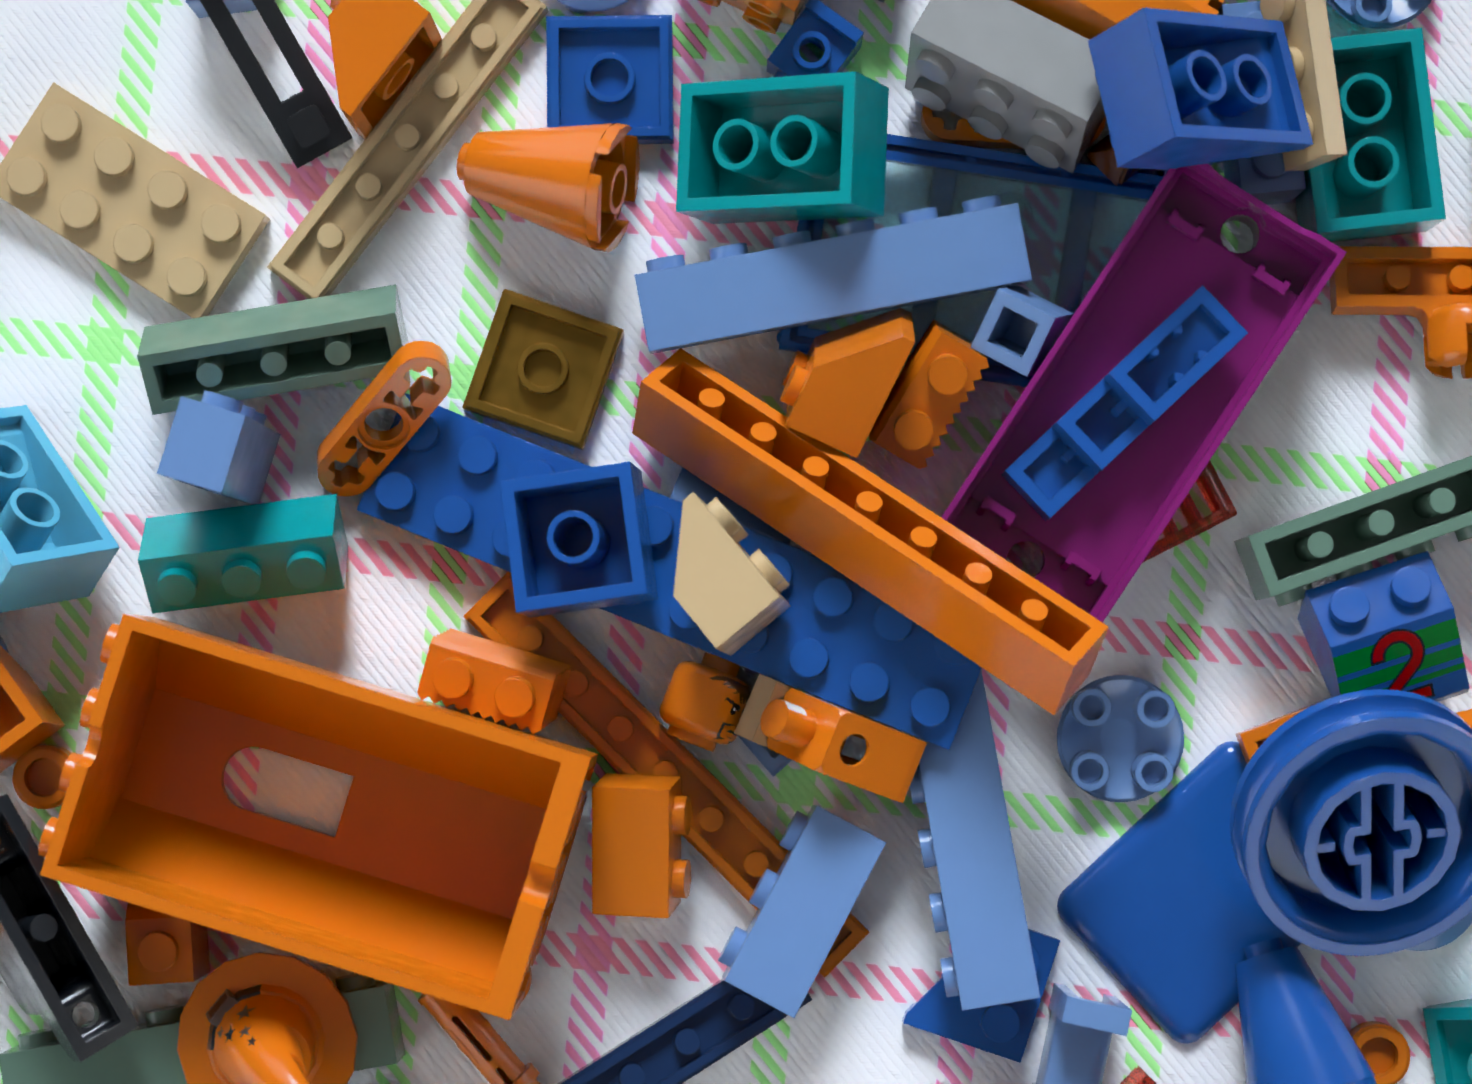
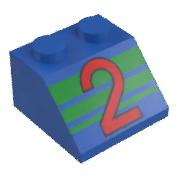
M1428 551L1305 591V598L1302 601L1297 619L1331 698L1361 690L1388 689L1411 692L1440 702L1468 692L1470 687L1454 607Z

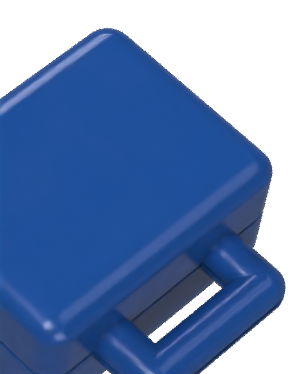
M1235 741L1224 742L1217 746L1061 892L1057 901V911L1063 922L1173 1040L1183 1044L1198 1041L1238 1004L1235 964L1247 960L1243 948L1278 937L1281 938L1284 948L1299 947L1302 944L1285 934L1264 913L1254 897L1249 883L1241 872L1234 855L1230 836V811L1238 781L1247 765L1240 745Z

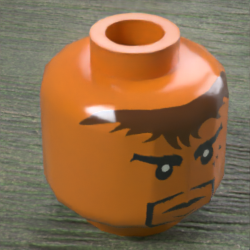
M707 652L704 653L701 663L694 661L679 663L673 672L659 709L660 717L669 724L666 734L714 752L717 744L732 743L737 737L734 732L752 692L751 687L747 683L736 678L741 666Z

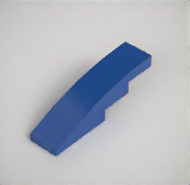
M1202 285L1001 475L1046 522L1149 425L1156 421L1244 338L1248 332Z

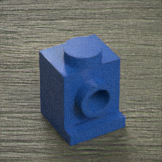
M808 0L802 13L767 59L766 71L773 77L844 72L860 50L864 32L821 1ZM813 43L823 51L824 55L816 62H807L801 57L799 51L805 44Z

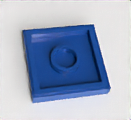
M672 15L546 16L547 127L620 123L632 127L626 135L637 136L639 144H674Z

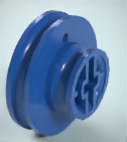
M1374 689L1345 693L1321 701L1294 715L1277 728L1256 750L1246 765L1238 781L1230 811V836L1235 858L1241 872L1249 883L1254 897L1268 918L1285 934L1313 949L1344 956H1374L1398 952L1431 940L1447 931L1472 911V728L1468 723L1445 705L1428 697L1400 690Z

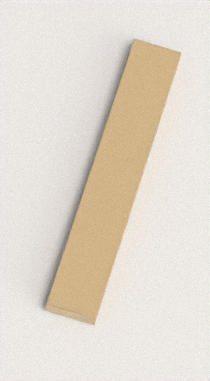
M472 0L267 268L307 299L331 295L548 13L547 6L540 0Z

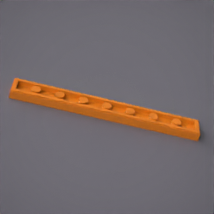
M507 572L463 616L485 639L571 665L559 713L620 774L682 776V796H690L692 805L690 831L688 835L682 836L748 902L766 868L777 873L788 850L779 845L780 841L677 738L666 734L668 729L554 615L530 618L516 613L510 572ZM851 912L819 970V973L824 978L870 933Z

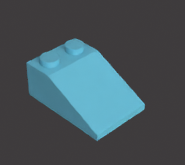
M28 406L0 408V613L89 597L120 547Z

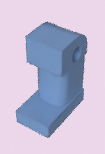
M1054 983L1049 1003L1051 1013L1036 1083L1032 1084H1102L1112 1034L1127 1036L1132 1010L1115 996L1103 994L1102 1002L1080 998L1066 985Z

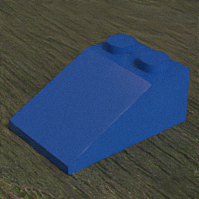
M1144 7L1088 41L1095 78L1099 86L1118 168L1167 170L1303 150L1313 145L1282 21Z

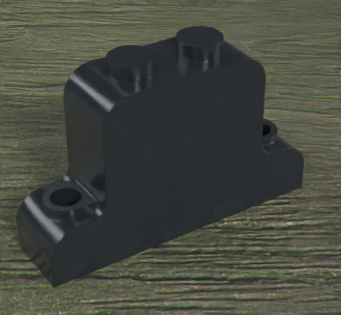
M8 794L0 796V975L22 1010L28 1015H42L69 1057L75 1062H82L140 1025L57 880L40 875L45 859L38 855V847ZM85 1001L93 1007L95 1015L90 1025L81 1028L73 1020V1011L79 1003Z

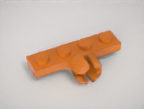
M1338 246L1347 253L1329 279L1331 315H1408L1415 317L1423 327L1425 367L1434 376L1453 379L1452 366L1460 365L1462 378H1472V247Z

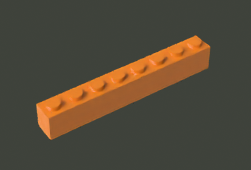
M682 348L678 349L641 381L632 434L1052 715H1055L1089 677L1109 629L1107 625L837 449L787 427L786 416Z

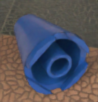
M1278 937L1243 948L1247 960L1235 964L1246 1084H1377L1374 1072L1298 947L1284 948L1281 938Z

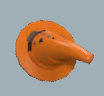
M258 952L224 962L196 985L180 1014L177 1052L187 1084H348L355 1071L358 1033L348 1001L324 972L295 956Z

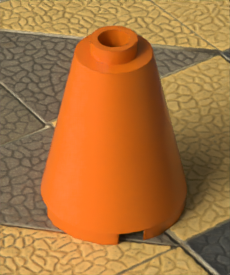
M620 123L478 132L473 136L470 143H464L459 151L456 168L459 180L464 181L466 192L469 195L588 248L609 253L618 247L630 222L619 220L618 218L623 202H635L640 170L639 142L637 136L626 135L632 127Z

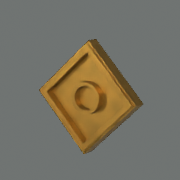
M503 289L462 408L466 411L584 450L624 335V329Z

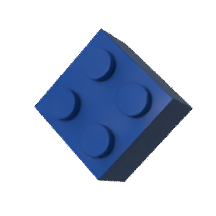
M632 462L499 481L516 613L532 618L658 599L642 472Z

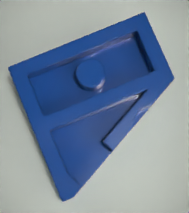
M1028 928L1040 998L962 1011L960 996L946 997L943 974H941L942 977L915 1004L913 1003L904 1012L902 1022L1021 1063L1061 940Z

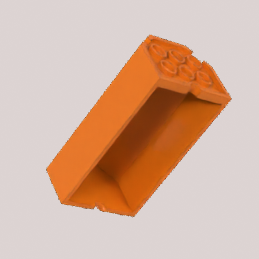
M123 614L120 625L113 623L110 626L100 653V661L107 663L100 688H92L89 691L80 714V726L90 729L87 744L82 755L72 752L67 758L59 780V790L66 792L58 818L51 817L48 820L40 838L38 855L45 857L40 873L41 876L509 1021L511 1020L524 997L530 978L528 971L530 966H533L536 956L540 951L587 798V791L582 790L585 780H591L598 753L536 734L532 735V733L523 730L520 731L519 729L507 727V725L495 723L494 721L482 719L468 713L458 712V710L446 708L439 704H433L426 700L156 617ZM260 747L354 776L336 835L326 834L237 805L229 797L224 785V772L229 760L242 749Z

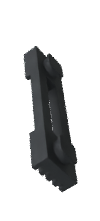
M200 0L297 169L352 139L351 133L275 0H252L303 89L285 101L279 99L224 1Z

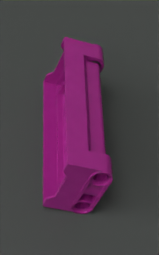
M1209 164L1169 169L941 518L1005 560H1007L1009 549L1014 544L1021 541L1034 543L1042 552L1043 565L1033 578L1103 623L1347 252L1321 235L1299 226L1228 181ZM1230 221H1239L1246 224L1253 234L1251 250L1245 253H1235L1228 250L1221 240L1223 224ZM1203 285L1240 323L1248 334L1045 522L1001 474Z

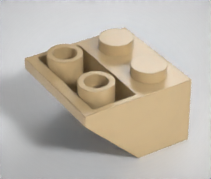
M692 492L683 500L673 596L714 647L731 656L791 607L781 594L790 584L760 549L749 556L739 544L748 536V533L717 497L706 504L697 494Z

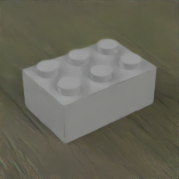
M930 0L911 32L905 89L911 91L918 102L932 110L943 111L947 109L968 120L969 125L979 134L994 140L1004 138L1025 149L1026 154L1033 161L1044 167H1061L1073 173L1105 118V111L1088 45L1089 39L1011 0Z

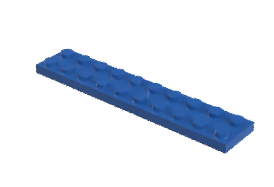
M405 393L406 397L410 401V394ZM438 406L373 484L364 491L357 510L511 573L499 481L589 468L591 466ZM396 413L390 429L397 426L401 421L402 417L398 413ZM644 488L658 599L601 607L599 609L950 750L982 667L813 554L745 527L743 528L748 533V536L739 544L749 556L760 549L783 575L790 586L781 594L791 607L733 655L730 656L716 649L673 596L683 503Z

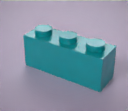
M337 494L146 518L138 564L152 614L345 589L348 542Z

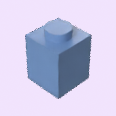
M1019 285L999 288L970 347L1026 377L1035 375L1074 313Z

